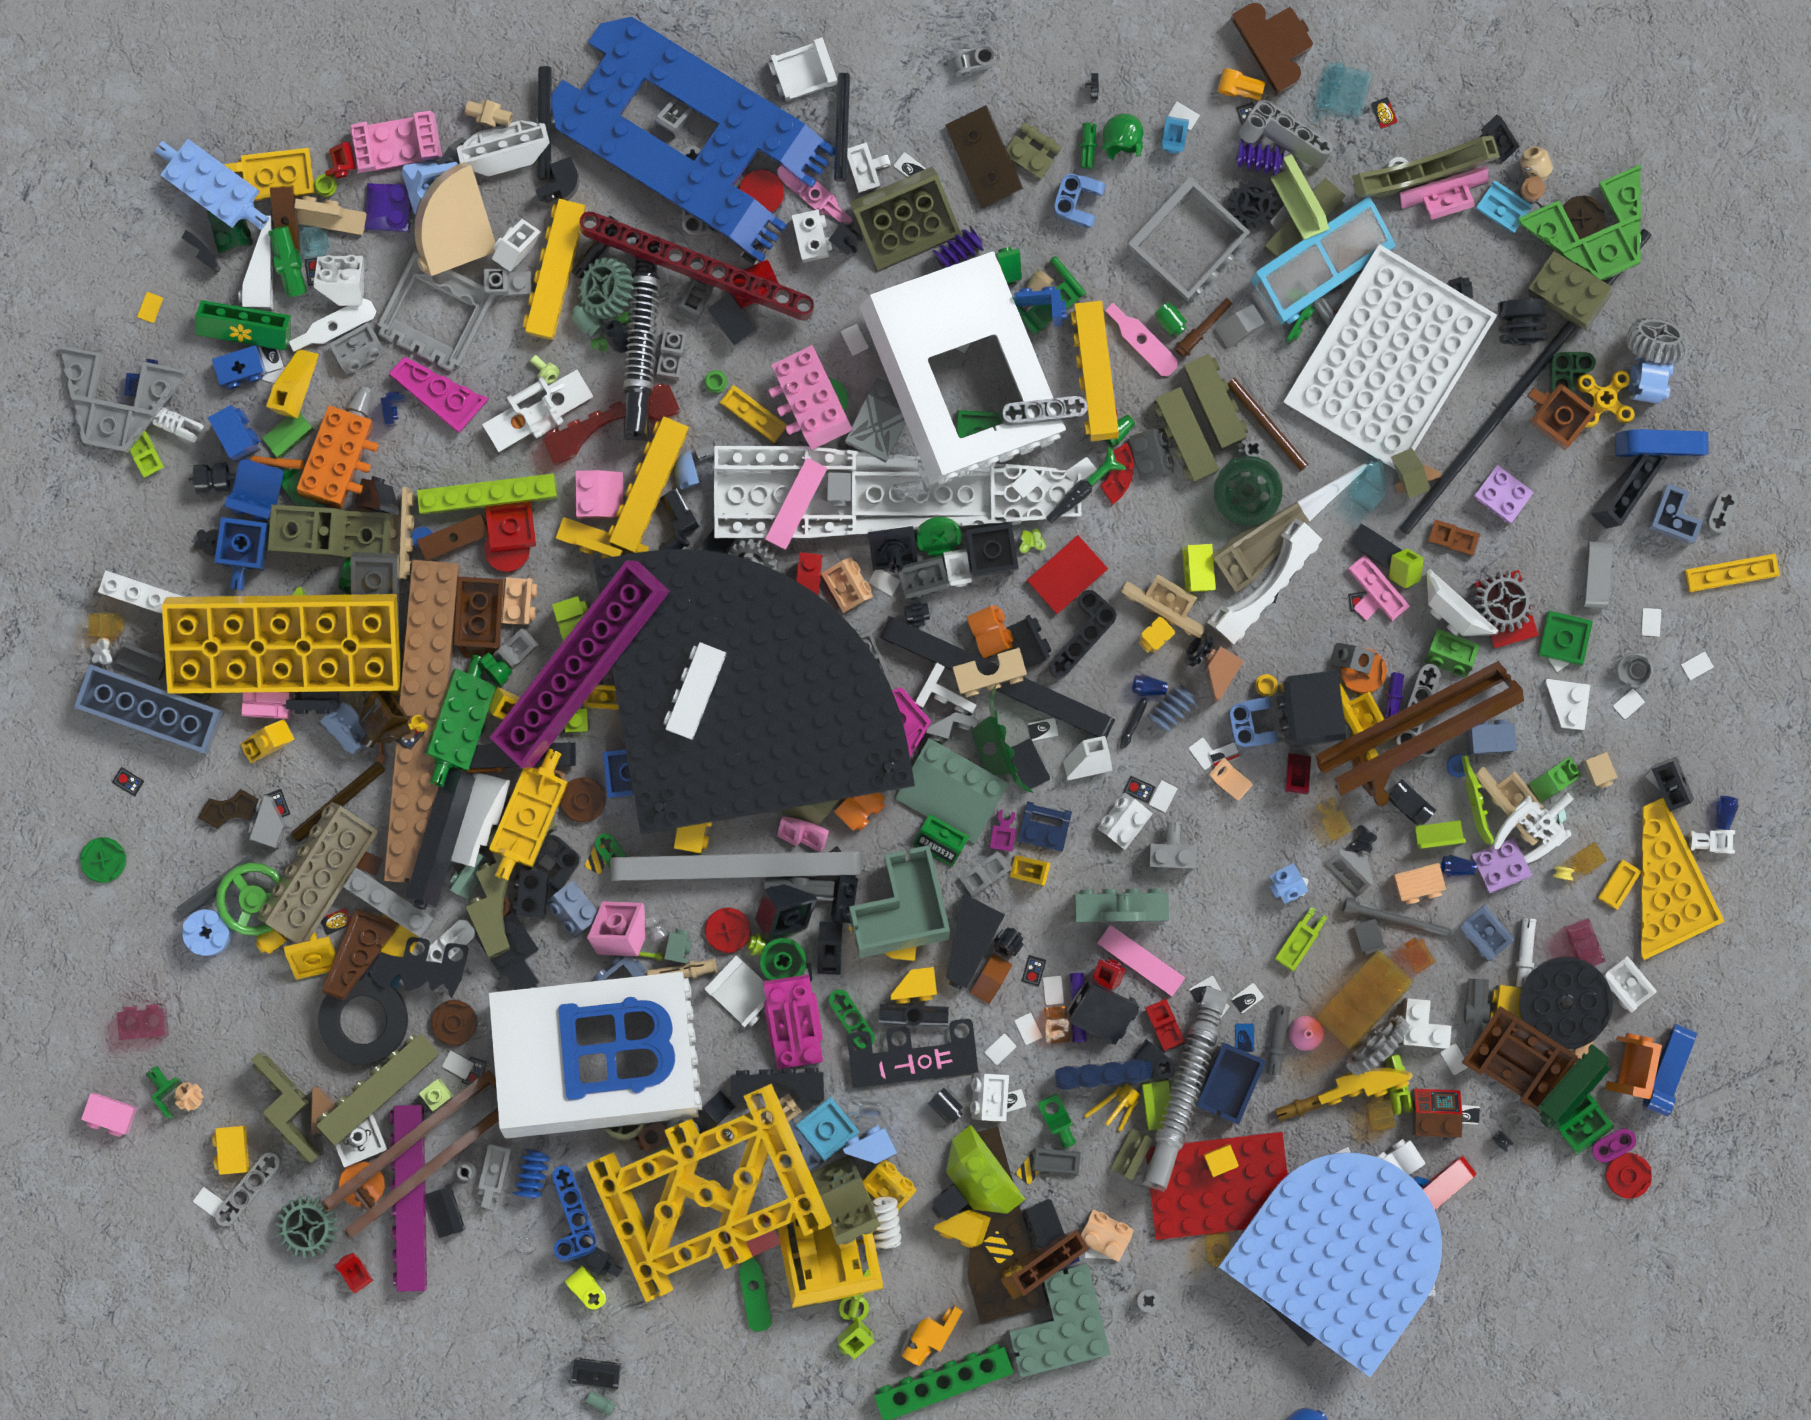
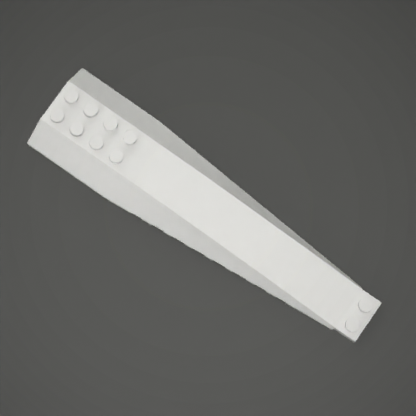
M714 446V538H766L806 458L823 465L827 470L792 538L868 534V532L909 526H913L914 530H917L920 524L934 517L952 519L959 526L994 524L1017 520L1047 519L1046 516L1053 511L1071 487L1081 480V474H1078L1076 482H1072L1065 474L1067 470L993 463L991 467L983 470L978 468L972 471L973 473L961 478L958 474L957 477L952 478V481L939 485L938 482L930 484L920 456L890 454L885 463L867 453L853 450L819 447L811 450L808 446ZM1032 467L1041 476L1043 481L1023 498L1014 489L1012 484ZM828 473H851V501L846 502V506H832V502H827ZM1081 502L1060 517H1081Z

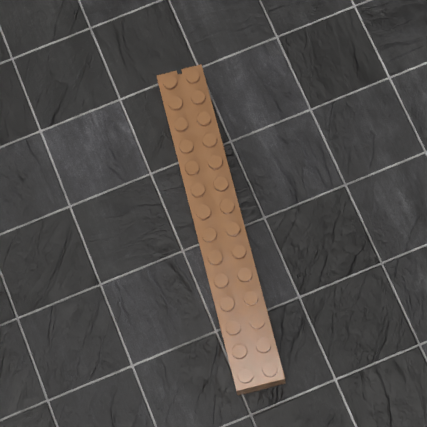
M412 560L400 706L409 718L407 723L411 721L413 716L421 715L425 719L423 722L428 725V728L411 750L404 748L396 741L384 881L408 883V878L411 880L439 788L435 786L436 783L431 784L429 782L436 765L434 763L435 760L424 753L452 673L457 581L461 573V565L458 563ZM412 729L411 733L403 737L405 739H412L416 733L415 729Z

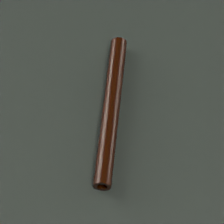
M1235 377L1227 383L1229 389L1297 469L1302 471L1309 465Z

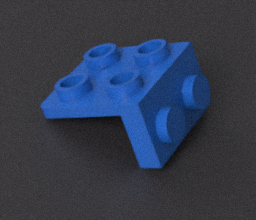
M1043 287L1042 291H1032L1031 288L1019 289V292L1014 293L1016 307L1052 305L1054 327L1063 326V319H1067L1065 300L1061 301L1060 289L1055 290V287Z
M248 459L240 460L233 491L226 498L224 506L231 508L230 510L234 513L243 514L245 512L252 514V517L258 520L269 519L271 516V505H277L284 471Z

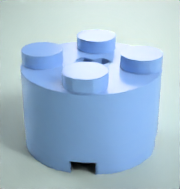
M1637 355L1634 360H1638L1636 366L1632 365L1630 370L1628 391H1632L1633 395L1629 396L1631 400L1659 404L1662 399H1668L1670 386L1667 384L1668 378L1673 372V365L1667 363L1665 365L1660 363L1654 364L1651 361L1646 362V359L1638 358Z
M207 909L191 914L184 922L182 930L186 946L193 953L203 956H211L223 952L229 945L233 930L220 918L218 911ZM205 927L212 929V933L209 934L210 938L203 936Z

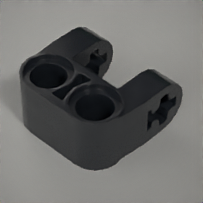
M1403 779L1388 793L1389 801L1417 826L1424 825L1436 812V809Z
M547 835L533 867L525 866L532 870L545 854L553 859L562 869L548 886L557 893L577 870L581 863V858L578 852L560 837ZM553 838L558 841V848L550 852L546 847V843ZM572 853L576 857V862L573 866L568 867L564 863V857Z

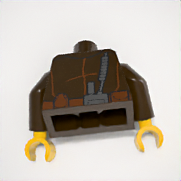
M401 686L398 691H371L369 697L366 698L359 718V724L366 732L362 738V743L365 746L373 748L376 742L389 744L411 733L412 729H416L419 732L427 730L428 725L423 722L425 719L421 715L413 716L411 723H407L409 721L408 716L394 698L401 695Z

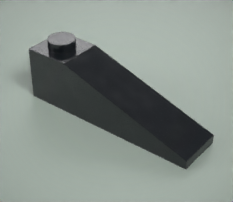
M1639 455L1602 496L1591 512V515L1605 529L1622 526L1667 460V457L1665 455Z

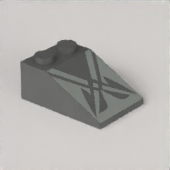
M877 377L852 426L853 430L849 432L845 440L846 444L885 463L906 426L905 419L890 383Z

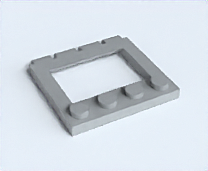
M414 252L378 323V326L381 327L378 336L393 343L398 335L400 337L396 345L411 353L415 351L418 345L420 348L417 356L431 363H434L437 356H440L437 366L452 372L455 365L461 366L496 294L485 293L484 286L450 269L433 276L424 273V271L422 272L417 261L420 258L419 254ZM415 278L475 308L455 349L395 319Z

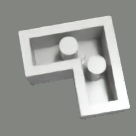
M1404 998L1403 1018L1410 1025V1030L1407 1031L1408 1034L1403 1037L1404 1041L1400 1044L1450 1049L1452 1026L1429 1024L1430 1000Z

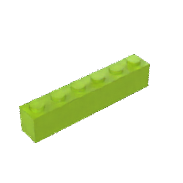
M553 473L417 490L419 513L421 515L480 509L486 506L558 499L556 476Z

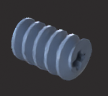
M1180 682L1181 690L1176 687L1172 689L1175 696L1166 695L1168 703L1163 700L1159 702L1162 709L1153 708L1155 716L1150 713L1147 714L1162 730L1165 729L1171 732L1172 729L1169 724L1178 725L1176 717L1184 719L1185 716L1182 711L1191 712L1190 703L1195 706L1198 705L1194 695Z

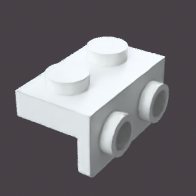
M1124 793L1116 800L1114 807L1101 820V824L1097 829L1126 850L1153 813L1136 799Z
M1628 956L1607 970L1603 975L1610 986L1611 992L1613 991L1618 997L1620 1005L1631 1013L1657 992Z

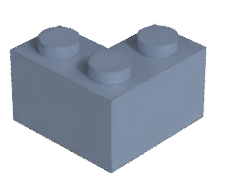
M1669 483L1664 485L1647 529L1689 545L1695 543L1703 521L1682 513L1690 491Z
M1508 719L1494 720V724H1488L1487 720L1466 731L1468 755L1517 750L1515 724L1508 723Z

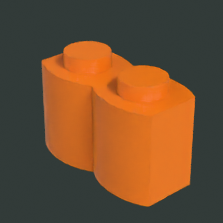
M997 605L989 606L967 616L969 626L984 659L1013 648V635L1009 629H1006L1004 612Z
M881 793L849 798L834 812L853 831L856 829L861 831L870 822L867 818L873 812L877 815L886 806L883 803L886 798Z

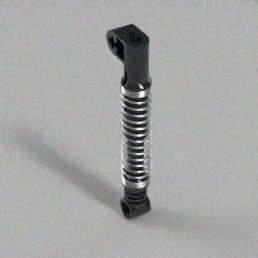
M650 246L648 251L657 253L660 251V248L658 246ZM635 256L636 270L631 276L635 280L631 285L637 291L632 290L631 292L637 294L631 295L632 297L636 296V298H631L636 301L629 303L630 306L635 307L630 309L629 312L635 315L628 317L629 320L634 322L628 324L633 329L627 331L630 334V337L627 338L630 344L626 345L629 349L626 354L629 357L625 361L629 364L625 366L628 372L624 374L628 379L624 380L623 385L624 393L626 394L624 439L648 441V400L652 394V382L654 380L651 376L654 374L652 368L655 366L652 362L655 360L653 356L655 350L653 347L656 345L654 333L657 331L655 319L658 317L656 305L659 303L656 298L659 297L657 291L660 289V277L657 275V264ZM652 293H656L657 296L653 297ZM652 307H655V308H656V310H655L654 312L651 311V308H652ZM651 321L655 322L653 326L650 325Z

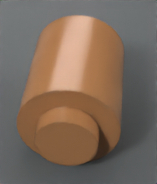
M1538 177L1527 178L1519 188V196L1530 204L1536 203L1545 192V184Z

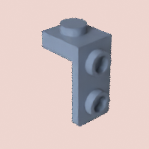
M619 956L612 962L613 967L606 972L603 969L593 978L596 981L606 980L623 965L633 977L646 976L643 973L646 971V968L638 959L634 961L631 956Z

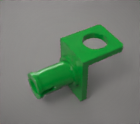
M155 1066L151 1069L152 1073L150 1071L146 1073V1076L158 1089L151 1098L167 1118L173 1119L174 1115L162 1099L182 1084V1080L174 1077L168 1081L159 1067Z
M1056 1093L1039 1101L1037 1104L1051 1133H1057L1063 1148L1073 1146L1076 1140L1069 1128L1073 1123L1059 1095ZM1050 1102L1058 1104V1110L1053 1114L1046 1112V1106Z

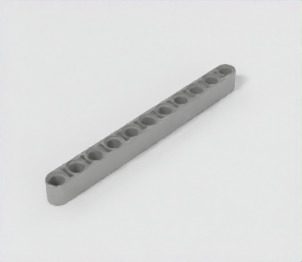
M861 852L610 858V881L861 875Z

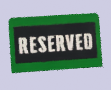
M929 814L913 845L917 848L929 845L933 857L953 867L969 836Z

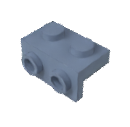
M347 701L342 702L340 708L327 714L320 721L324 725L325 730L340 742L344 750L354 754L364 748L365 745L362 743V738L366 732L359 724L360 715Z
M571 881L546 902L550 912L559 918L563 923L564 929L574 938L594 923L598 913L574 881Z
M1485 904L1460 926L1463 936L1467 940L1472 941L1476 945L1478 953L1483 958H1487L1488 961L1494 959L1498 953L1515 940Z

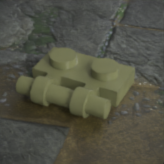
M1024 122L1019 130L1027 134L1023 140L1015 135L1007 147V152L1012 162L1041 180L1054 161L1047 156L1048 152L1051 150L1058 155L1062 147L1055 143L1056 140L1052 137L1048 138L1040 133L1039 129L1034 125L1031 127ZM1033 139L1043 145L1041 151L1030 145Z

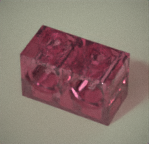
M1584 918L1564 926L1576 958L1585 960L1593 966L1606 961L1589 918Z
M160 1004L146 1005V1010L137 1011V1006L123 1007V1012H117L119 1040L169 1036L167 1008L160 1009ZM152 1014L159 1017L157 1027H152L149 1024V1018ZM130 1016L136 1019V1027L134 1029H129L126 1026V1020Z

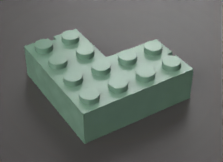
M929 845L909 849L908 862H905V850L884 854V867L892 898L849 907V918L853 935L855 934L854 940L859 958L949 940L950 928Z
M1087 1262L1067 1267L1068 1274H1064L1063 1269H1061L1044 1281L1053 1319L1009 1330L1014 1353L1019 1351V1354H1015L1020 1377L1111 1355Z

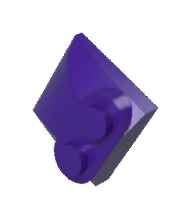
M367 183L365 229L409 233L412 205L406 185Z

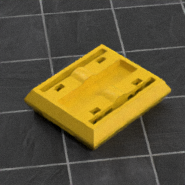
M803 1200L804 1205L810 1208L809 1200ZM811 1212L810 1216L814 1226H819L815 1216ZM796 1219L793 1223L799 1252L793 1253L788 1224L777 1228L792 1308L884 1289L873 1233L863 1234V1239L857 1240L855 1237V1240L851 1243L837 1245L830 1225L804 1236ZM864 1244L870 1276L863 1277L858 1249L859 1245ZM798 1258L801 1260L806 1290L801 1291L794 1259Z

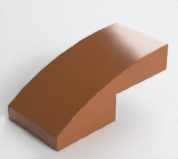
M1435 520L1428 542L1474 557L1481 535L1480 533L1459 528L1453 524Z

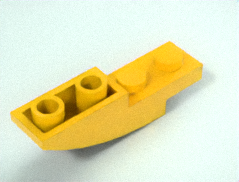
M1372 1068L1370 1071L1367 1070L1364 1074L1361 1073L1358 1076L1350 1072L1336 1078L1338 1087L1321 1093L1318 1098L1321 1105L1328 1103L1329 1106L1341 1102V1097L1349 1094L1351 1098L1363 1093V1088L1367 1097L1374 1094L1376 1098L1388 1093L1387 1089L1395 1086L1396 1089L1408 1085V1080L1413 1075L1409 1071L1392 1068Z

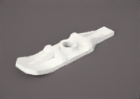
M363 298L362 305H348L312 323L307 333L289 341L294 352L312 343L324 344L373 320L376 310L371 301ZM331 323L337 324V329L335 331L329 330V325Z
M458 920L430 946L426 961L442 963L445 946L448 943L468 944L475 937L476 929L468 920ZM457 947L452 948L448 953L449 959L461 949ZM439 950L441 952L440 959L433 957L434 951Z

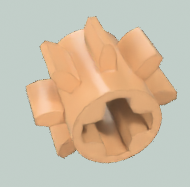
M190 1082L179 1085L173 1096L177 1100L175 1104L181 1110L184 1108L187 1111L197 1109L204 1097L201 1094L202 1089L196 1083L193 1086Z

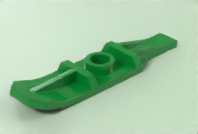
M753 1256L742 1262L739 1275L749 1328L758 1332L768 1330L772 1320L762 1267ZM756 1281L758 1283L757 1289H750L749 1283Z

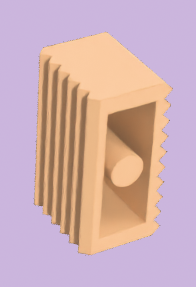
M1439 863L1393 875L1400 902L1406 901V905L1419 902L1420 896L1428 895L1429 899L1441 896V891L1446 890Z

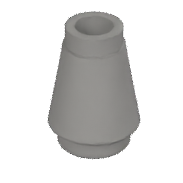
M360 386L346 408L347 411L367 418L372 390Z

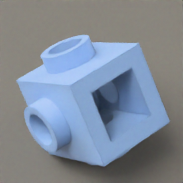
M1294 863L1270 875L1273 882L1270 888L1276 898L1281 897L1284 904L1297 899L1309 891Z

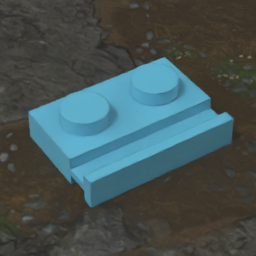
M1494 180L1475 209L1514 234L1520 225L1517 222L1518 218L1527 215L1533 205Z

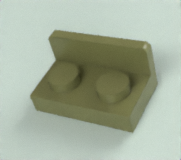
M1132 1128L1111 1167L1112 1170L1133 1180L1154 1139Z

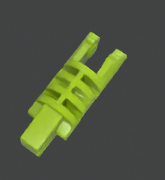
M1391 1055L1385 1059L1386 1068L1406 1071L1404 1065L1402 1066L1400 1055ZM1408 1085L1396 1089L1395 1086L1388 1088L1394 1116L1401 1114L1402 1107L1406 1113L1413 1112Z

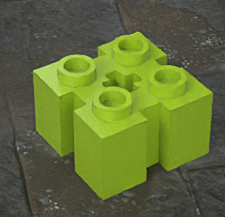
M579 596L552 604L563 642L589 609L585 600L582 601Z

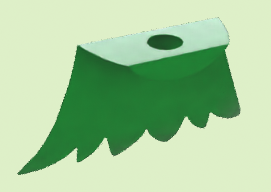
M995 684L989 698L990 717L982 721L972 731L981 762L986 771L994 775H1011L1019 787L1033 793L1016 775L1018 770L1011 762L1014 750L1005 743L1006 727L998 724L997 710L994 711ZM992 742L996 745L997 749L994 755L988 756L983 752L985 743Z

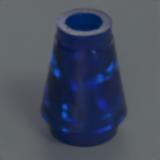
M1145 674L1135 675L1132 691L1138 694V696L1166 695L1168 684Z
M1720 795V799L1717 800L1716 828L1730 830V826L1740 806L1738 805L1737 798Z
M1451 854L1444 856L1442 859L1441 872L1447 875V877L1469 876L1476 873L1477 864L1474 861Z

